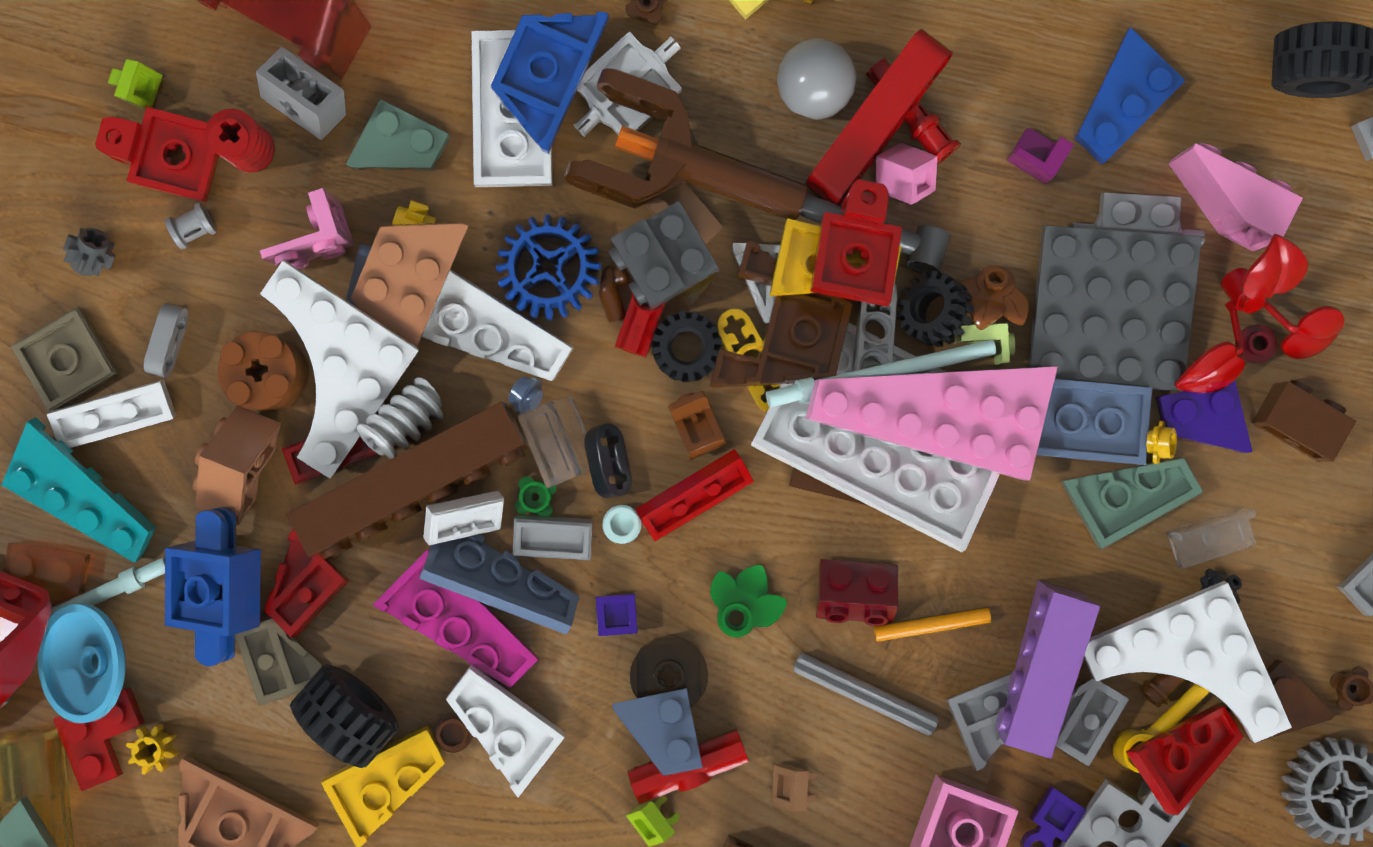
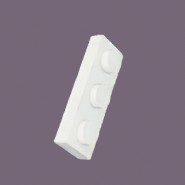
M164 379L57 409L47 414L56 441L62 440L69 448L171 420L177 416Z

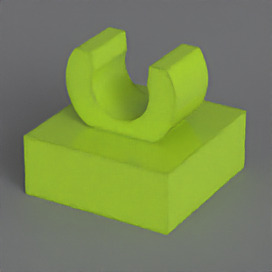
M126 59L122 71L112 68L108 84L117 86L114 96L146 110V106L153 107L163 75L138 61Z
M666 796L637 805L626 815L649 847L666 842L675 833L671 825L678 821L680 817L678 812L670 814L667 818H664L660 812L661 805L668 800Z

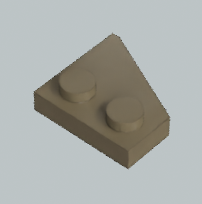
M272 618L260 622V627L235 634L259 706L300 692L323 666L295 638L289 637Z

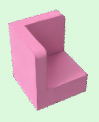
M899 143L876 156V183L884 184L890 197L912 205L936 191L938 156L904 143Z

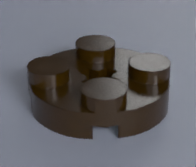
M677 636L657 637L643 645L635 656L630 669V684L637 698L687 688L691 708L702 697L708 683V670L704 657L696 645ZM665 665H673L674 671H680V678L674 679L673 686H665V680L658 679V672L664 671Z

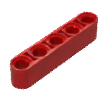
M923 29L918 30L814 168L805 183L807 187L822 199L841 205L849 193L852 184L863 177L876 160V156L882 152L945 68L953 55V51Z

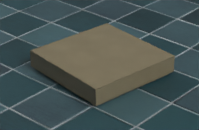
M79 307L74 308L10 346L48 413L64 408L120 375L85 312Z

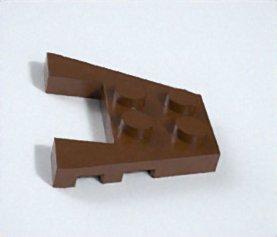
M747 240L738 277L771 286L777 258L775 259L760 249L761 246L757 243ZM820 293L775 296L760 358L756 359L720 349L710 387L795 384L796 380L809 377L818 380L835 376L853 304L843 298Z

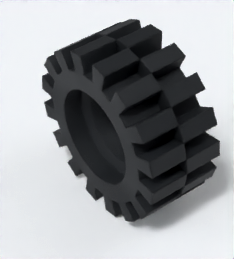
M932 271V275L928 272L920 273L921 280L916 277L912 278L909 282L913 287L911 289L904 287L901 291L906 295L905 300L898 299L897 306L903 308V310L896 312L897 318L902 320L899 325L903 330L907 331L908 335L929 346L933 344L936 347H943V341L948 344L955 342L953 334L961 337L965 333L960 327L963 323L968 326L971 323L972 319L968 318L966 313L974 312V306L968 303L973 299L963 284L945 273L942 274L939 271ZM943 296L944 307L942 312L935 320L927 322L926 311L929 304L935 298Z
M679 311L678 314H671L658 325L653 335L652 352L654 360L659 369L673 380L682 382L701 380L713 371L718 352L722 349L719 330L708 317L699 315V312ZM683 332L694 333L702 343L701 354L697 359L690 362L677 359L671 348L674 338Z

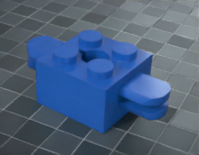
M225 507L201 511L196 515L195 541L165 548V626L195 631V658L205 666H214L234 658L235 634L260 627L261 549L236 546V515Z

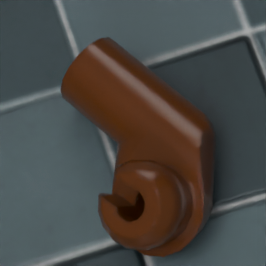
M609 265L602 271L599 296L608 322L619 321L625 318L626 315L617 285L626 284L629 279L626 270L619 271L616 265L614 267Z

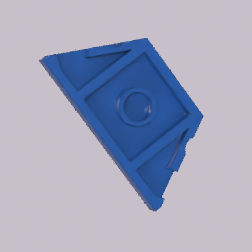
M596 12V15L573 16L572 13L555 14L552 17H545L541 14L522 15L490 86L492 91L540 149L547 154L551 150L608 23V13Z

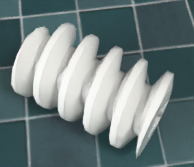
M417 377L413 381V386L407 385L404 387L402 396H393L390 400V405H382L379 408L378 415L371 414L366 420L367 425L359 424L357 426L358 434L374 452L392 459L397 456L394 449L395 445L405 451L409 449L410 446L405 438L407 435L416 441L421 439L420 432L417 429L418 426H421L426 431L432 430L433 426L429 420L430 416L439 422L444 419L443 412L440 409L442 407L441 399L428 381Z

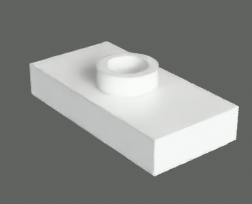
M499 491L427 505L423 538L428 545H434L500 530L504 497Z

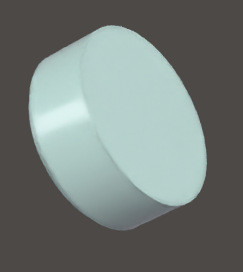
M614 506L607 511L603 518L604 533L615 543H629L641 531L642 521L631 506Z

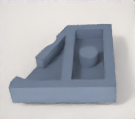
M687 688L612 704L614 712L663 776L703 768Z

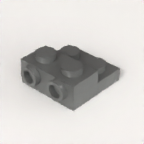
M680 201L647 220L645 218L610 238L614 248L608 250L619 271L625 268L629 271L634 282L628 286L639 305L647 302L651 310L719 271L718 265Z

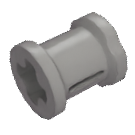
M201 202L194 204L193 210L175 219L172 217L164 219L168 232L181 250L187 248L189 242L207 233L213 235L218 232L210 213Z

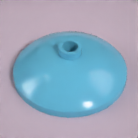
M84 603L71 604L56 611L48 621L38 653V673L43 692L52 708L64 719L74 723L96 721L104 717L114 707L124 685L126 655L121 636L109 617L93 605Z

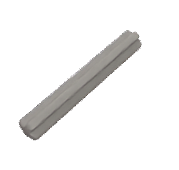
M800 653L794 663L793 670L795 673L927 736H931L937 727L938 718L934 714L810 655Z

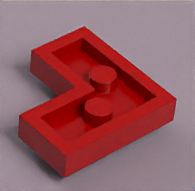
M131 687L121 691L114 707L101 719L87 723H74L61 716L53 719L81 792L123 774L109 738L145 723Z

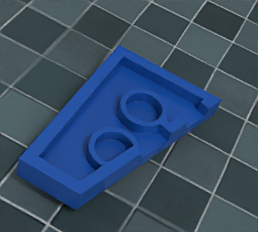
M1131 27L1126 31L1098 93L1094 97L1074 138L1101 165L1186 81Z

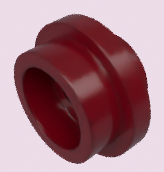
M1255 324L1241 331L1244 351L1240 356L1250 363H1262L1274 355L1277 348V340L1271 329L1264 325ZM1256 336L1263 341V347L1260 351L1256 350L1253 346V339Z

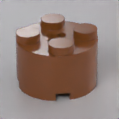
M263 331L247 332L225 344L220 351L218 363L220 386L232 403L243 408L261 412L285 410L297 401L296 399L302 390H305L308 383L309 370L303 353L290 341ZM263 365L267 366L268 372L262 374V378H259V371L263 370Z

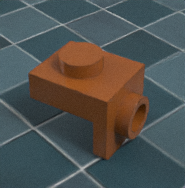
M704 391L685 394L668 406L691 460L727 445Z

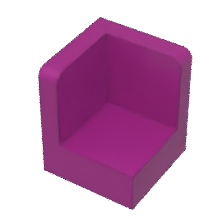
M1027 128L1006 161L1046 184L1054 178L1074 144L1062 136L1053 143L1031 128Z

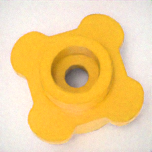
M1159 421V425L1154 426L1153 430H1149L1147 435V452L1153 454L1154 464H1159L1161 458L1173 459L1177 446L1176 429L1166 427L1165 421Z

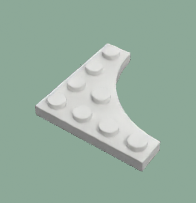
M283 260L260 294L273 303L288 318L297 330L309 353L316 383V406L311 430L297 458L331 479L360 437L357 426L359 424L367 425V418L378 411L419 351V348L286 260Z
M1225 581L1090 637L1084 658L1096 682L1125 673L1152 672L1173 675L1198 684L1219 697L1234 712L1250 740L1254 743L1292 728L1232 590Z

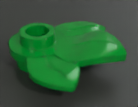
M753 565L744 569L735 579L723 571H718L711 583V599L719 609L717 613L718 626L724 634L730 637H743L750 633L753 627L771 626L780 618L786 608L787 599L778 595L767 594V575L762 565ZM735 610L742 612L744 616L743 621L738 625H734L729 621L730 613Z

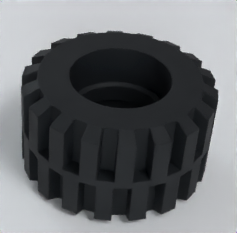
M1328 21L1302 24L1280 32L1274 37L1271 86L1282 93L1305 98L1349 96L1372 88L1373 29L1356 23Z
M331 665L322 666L290 704L297 723L316 744L336 759L358 768H366L399 730L398 722L391 709L370 687L349 672Z

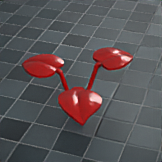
M1274 234L1266 250L1252 264L1249 270L1237 268L1230 271L1222 279L1221 288L1230 299L1225 304V307L1230 312L1235 346L1231 342H1223L1207 350L1174 383L1177 389L1195 393L1216 392L1231 384L1244 369L1245 361L1239 356L1244 351V344L1237 310L1250 314L1264 307L1291 332L1282 341L1281 349L1287 356L1294 359H1305L1317 355L1330 346L1337 338L1345 322V318L1339 309L1332 306L1316 308L1304 315L1298 325H1294L1266 300V298H1271L1274 293H1286L1292 290L1306 275L1308 262L1296 244L1285 237Z

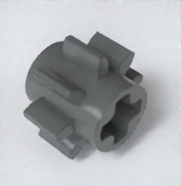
M80 228L77 237L70 234L67 236L63 247L67 251L64 261L70 263L71 268L78 274L99 276L102 267L105 269H111L116 256L112 253L115 243L110 242L108 236L98 229Z

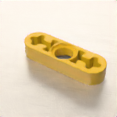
M739 309L725 311L718 320L717 328L726 350L735 353L732 345L739 344L733 333L727 335L724 332V329L728 326L727 319L733 317L735 321L742 320L745 325L741 328V334L744 339L747 340L751 335L755 340V343H748L741 347L737 354L743 355L749 350H756L761 353L763 341L750 317ZM781 384L770 385V387L774 389L780 387ZM763 385L755 387L746 386L756 405L761 410L767 412L769 405L761 400V396L765 393Z

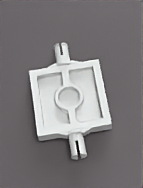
M629 31L586 70L577 91L587 101L590 111L574 124V127L584 137L600 122L611 127L618 135L622 126L639 131L653 117L609 101L597 89V82L601 71L607 68L616 69L674 90L679 94L682 92V87L671 77L665 65V62L681 49L679 44L670 36L654 52L643 46Z

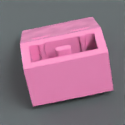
M1195 143L1170 160L1169 166L1217 233L1252 252L1268 246L1274 234L1284 237L1303 197L1293 193V188L1287 183L1275 179L1269 181L1257 175V170L1253 166L1240 161L1234 163L1222 157V152L1209 144L1201 143L1198 145Z

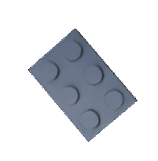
M1055 379L1036 456L1146 465V443L1149 432L1152 388Z

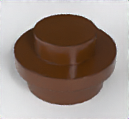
M456 713L444 715L439 719L434 729V738L438 746L447 752H460L467 748L473 739L472 734Z

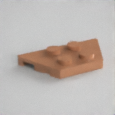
M417 223L416 225L388 224L380 226L351 300L361 311L418 347L467 232L469 223Z
M188 756L182 758L179 763V771H182V794L179 795L178 812L181 815V823L178 826L179 847H294L314 833L320 825Z

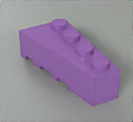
M1040 580L1037 581L1016 667L1008 683L1009 694L1006 706L1001 708L996 721V730L999 731L998 735L1005 745L1052 758L1100 609L1097 603L1084 594Z

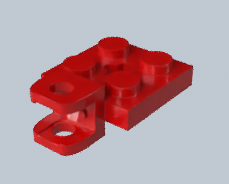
M147 106L142 125L118 117L102 119L95 146L100 152L108 155L113 160L130 165L126 180L128 183L207 203L219 155L209 147L206 141L205 129L208 124L207 122ZM178 145L183 146L182 152L186 154L185 160L180 161L178 165H172L173 160L167 157L168 151H175Z
M858 179L852 184L849 193L846 195L840 215L824 212L821 219L810 292L886 307L889 306L892 300L902 227L883 223L886 219L889 199L888 190L884 184ZM863 192H871L873 195L865 194ZM853 250L859 251L860 258L866 260V265L854 268L846 260V256H851Z

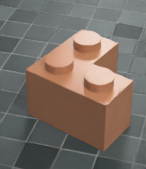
M238 405L228 418H221L216 426L214 437L209 444L204 442L200 446L195 457V464L199 465L198 474L193 483V490L196 491V509L205 511L225 507L235 513L236 525L241 523L256 501L259 474L277 450L280 422Z

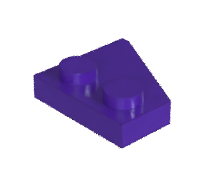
M1235 380L1216 392L1195 393L1181 391L1155 397L1161 421H1165L1166 427L1176 429L1177 438L1188 439L1209 446H1218L1239 453L1253 452Z

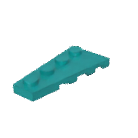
M35 417L27 421L1 485L133 563L143 558L156 526L120 493L114 495L101 482L102 477L91 467L89 469L83 467L71 456L73 450L62 440L56 442L44 431L46 426L38 418Z

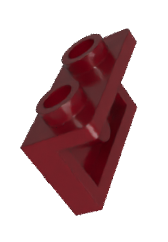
M820 559L816 618L826 619L831 623L860 621L870 626H882L886 623H893L898 609V565Z

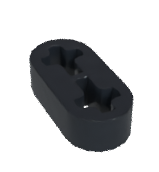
M609 423L590 428L585 435L584 442L595 491L603 498H614L627 494L631 488L632 476L621 431L617 426ZM601 438H606L608 446H602ZM610 476L615 477V484H610Z

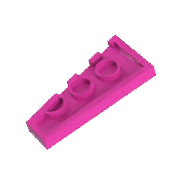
M427 549L372 606L382 612H387L400 620L404 625L434 640L439 646L454 652L467 660L469 664L511 688L534 665L539 657L486 604L419 579L429 549Z

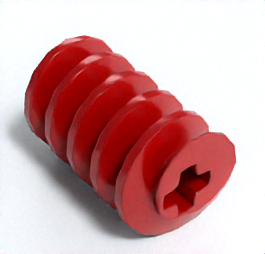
M235 108L223 109L215 113L208 121L205 136L209 147L239 170L248 173L259 172L267 168L273 160L275 145L272 136L244 111Z

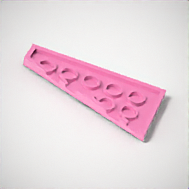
M1058 366L819 379L814 382L805 419L1006 476L1030 481Z

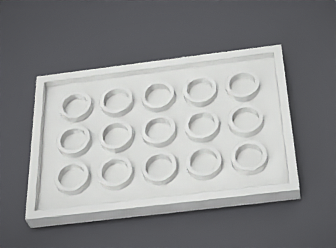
M849 322L836 375L853 372L856 326ZM866 331L871 339L881 340V338ZM894 346L893 362L916 357ZM866 359L863 362V369L881 364L875 359ZM936 368L914 374L945 373L946 371ZM781 384L779 388H784L795 384ZM798 400L769 407L751 446L960 552L966 550L997 482L999 473L807 420L805 417L809 402L801 404Z

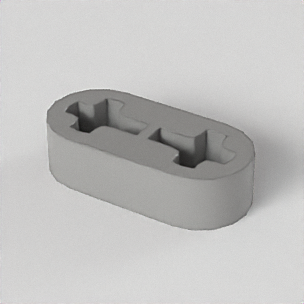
M168 302L161 307L144 359V371L146 373L162 378H167L171 374L188 323L189 313L187 308Z

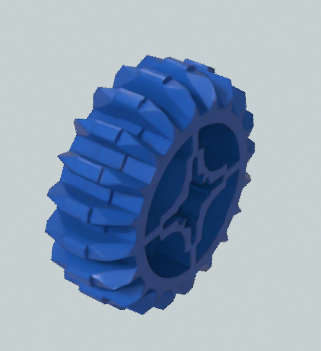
M549 214L544 215V226L542 227L538 226L535 217L529 218L531 230L526 232L523 226L518 224L515 226V229L521 237L515 240L512 236L506 235L504 238L506 243L512 247L511 251L506 249L498 250V255L508 260V263L497 264L496 270L499 273L509 274V276L503 277L498 281L501 288L513 286L505 297L508 301H513L521 296L516 306L520 312H523L529 304H532L530 310L531 317L538 318L541 308H545L547 320H553L554 308L559 307L562 317L566 318L569 316V311L565 305L572 302L577 311L581 310L583 307L577 297L580 294L589 300L593 297L591 291L585 288L586 284L592 286L599 285V279L589 275V272L601 270L600 262L589 261V259L599 254L598 248H584L591 242L592 237L587 233L577 239L576 237L581 230V226L578 223L573 224L566 231V217L561 216L556 227L552 226L553 221ZM543 238H558L568 242L569 245L555 251H546L536 241ZM527 248L533 256L534 264L530 271L526 273L527 277L520 281L518 264L522 253ZM538 253L550 263L559 262V265L554 267L557 270L556 274L561 280L560 282H557L554 276H550L547 272L539 273V270L543 269V267L541 266L542 261L537 255ZM578 253L581 264L580 273L577 281L571 287L564 278V269L571 262V258ZM550 283L562 295L553 298H541L527 291L534 286L537 288L541 284Z

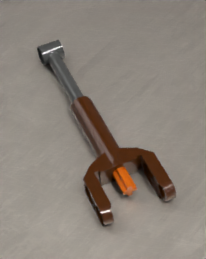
M610 68L601 71L597 82V89L609 101L665 121L659 139L625 126L621 127L614 148L651 161L646 178L644 180L589 159L570 161L564 175V180L576 188L634 209L658 199L665 191L683 183L697 186L784 219L796 220L801 215L804 218L821 223L824 212L840 215L842 208L838 204L807 194V185L698 145L690 129L689 116L676 91ZM929 225L919 226L916 233L902 228L900 246L902 247L900 253L909 256L907 266L918 273L928 272L932 275V271H941L951 236L945 230Z

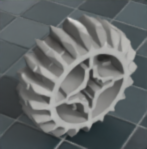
M1324 737L1323 745L1316 740L1309 741L1310 753L1302 748L1297 749V754L1301 760L1298 763L1291 760L1287 762L1288 767L1293 769L1292 776H1281L1283 782L1290 784V788L1280 792L1283 798L1291 800L1284 807L1286 812L1296 815L1293 820L1294 824L1301 829L1306 828L1305 832L1307 835L1314 839L1320 837L1321 841L1327 844H1333L1336 839L1342 845H1349L1350 837L1356 841H1364V829L1373 833V753H1368L1365 745L1360 743L1353 745L1352 740L1343 737L1338 742L1335 738ZM1343 761H1349L1355 767L1361 782L1349 779L1348 771L1343 767ZM1320 772L1318 779L1314 781L1316 775ZM1338 784L1341 785V786H1344V787H1341V788H1340V790H1339L1338 793L1335 792V794H1336L1335 797L1329 795V794H1333L1334 788L1338 789V788H1337V785H1338ZM1313 799L1324 803L1325 810L1329 812L1330 820H1324L1319 817L1313 807Z

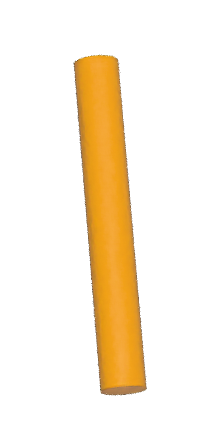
M982 608L873 626L875 640L879 642L991 623V614L989 608Z

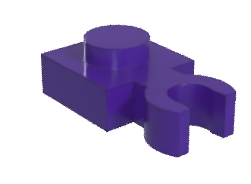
M1050 785L1029 817L1038 826L1035 830H1030L1023 835L1020 845L1022 847H1031L1033 842L1042 841L1043 847H1053L1052 842L1055 837L1066 843L1085 814L1086 809Z

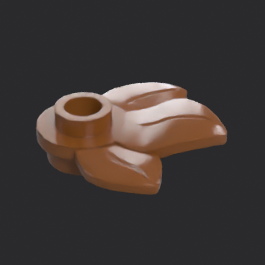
M989 266L982 269L976 278L960 282L968 289L966 291L972 296L973 300L968 303L974 306V312L970 313V316L977 329H985L1001 318L1002 315L1017 325L1022 326L1025 323L1029 312V303L1027 297L1015 288V278L1009 270L1000 266Z

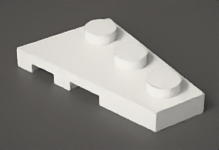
M470 665L447 696V702L472 736L477 737L490 755L489 759L497 770L500 769L507 778L510 788L517 797L521 795L565 738L566 732L473 665Z

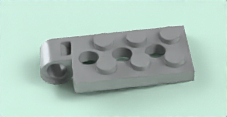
M1105 779L1085 807V814L1066 843L1061 841L1057 847H1098L1099 844L1105 841L1113 842L1117 847H1161L1189 809L1193 798L1179 815L1166 814L1145 780L1142 781L1139 787L1138 799ZM1135 810L1139 813V820L1134 826L1124 827L1119 824V817L1124 811Z

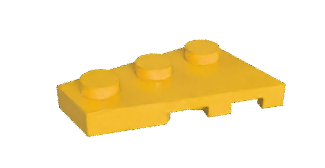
M787 218L769 296L815 293L810 292L820 226ZM899 246V253H898V260H897L896 272H897V267H898V262H899V257H900V252H901V247H902V246ZM853 250L851 256H846V260L854 268L866 265V260L860 258L859 251Z
M429 725L383 747L366 768L347 765L323 777L321 784L355 846L361 847L381 824L383 825L410 796H413L445 764L446 757L438 746Z

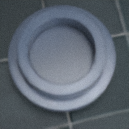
M526 376L516 381L508 397L509 403L514 405L516 412L524 414L538 407L543 398L541 381L535 377L529 379Z

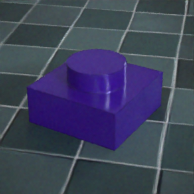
M635 593L596 596L598 636L638 633Z

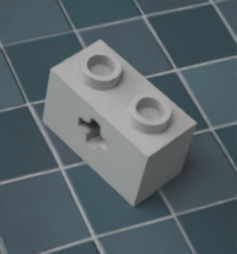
M280 47L256 71L260 97L318 139L322 140L346 116L344 90L284 47Z

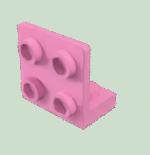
M324 188L309 192L311 205L306 207L307 214L313 228H319L320 231L260 250L262 259L279 267L283 260H286L300 270L309 266L308 260L320 256L327 260L344 255L346 253L345 248L355 244L341 201Z

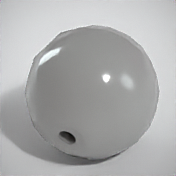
M812 38L799 42L787 51L779 65L777 85L780 97L790 111L814 120H820L834 116L846 107L854 94L857 75L854 62L844 47L821 38Z

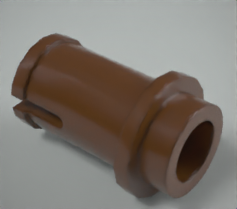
M1157 673L1151 681L1145 680L1143 682L1144 688L1141 690V693L1150 703L1159 708L1163 703L1167 705L1170 702L1168 697L1185 679Z

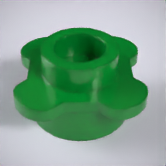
M530 476L521 478L518 483L521 489L519 499L515 502L517 512L520 514L532 512L538 513L539 516H550L553 512V507L551 506L552 495L557 490L555 483L551 480L544 482L534 481ZM534 493H537L539 495V499L537 501H534L532 499V495Z

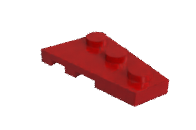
M1211 706L1126 751V753L1166 814L1179 815L1244 736L1225 706Z

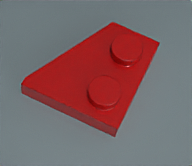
M293 529L288 537V540L291 542L284 563L279 564L275 576L276 585L269 594L264 611L289 637L296 638L341 591L349 580L328 558L323 560L321 555L308 557Z

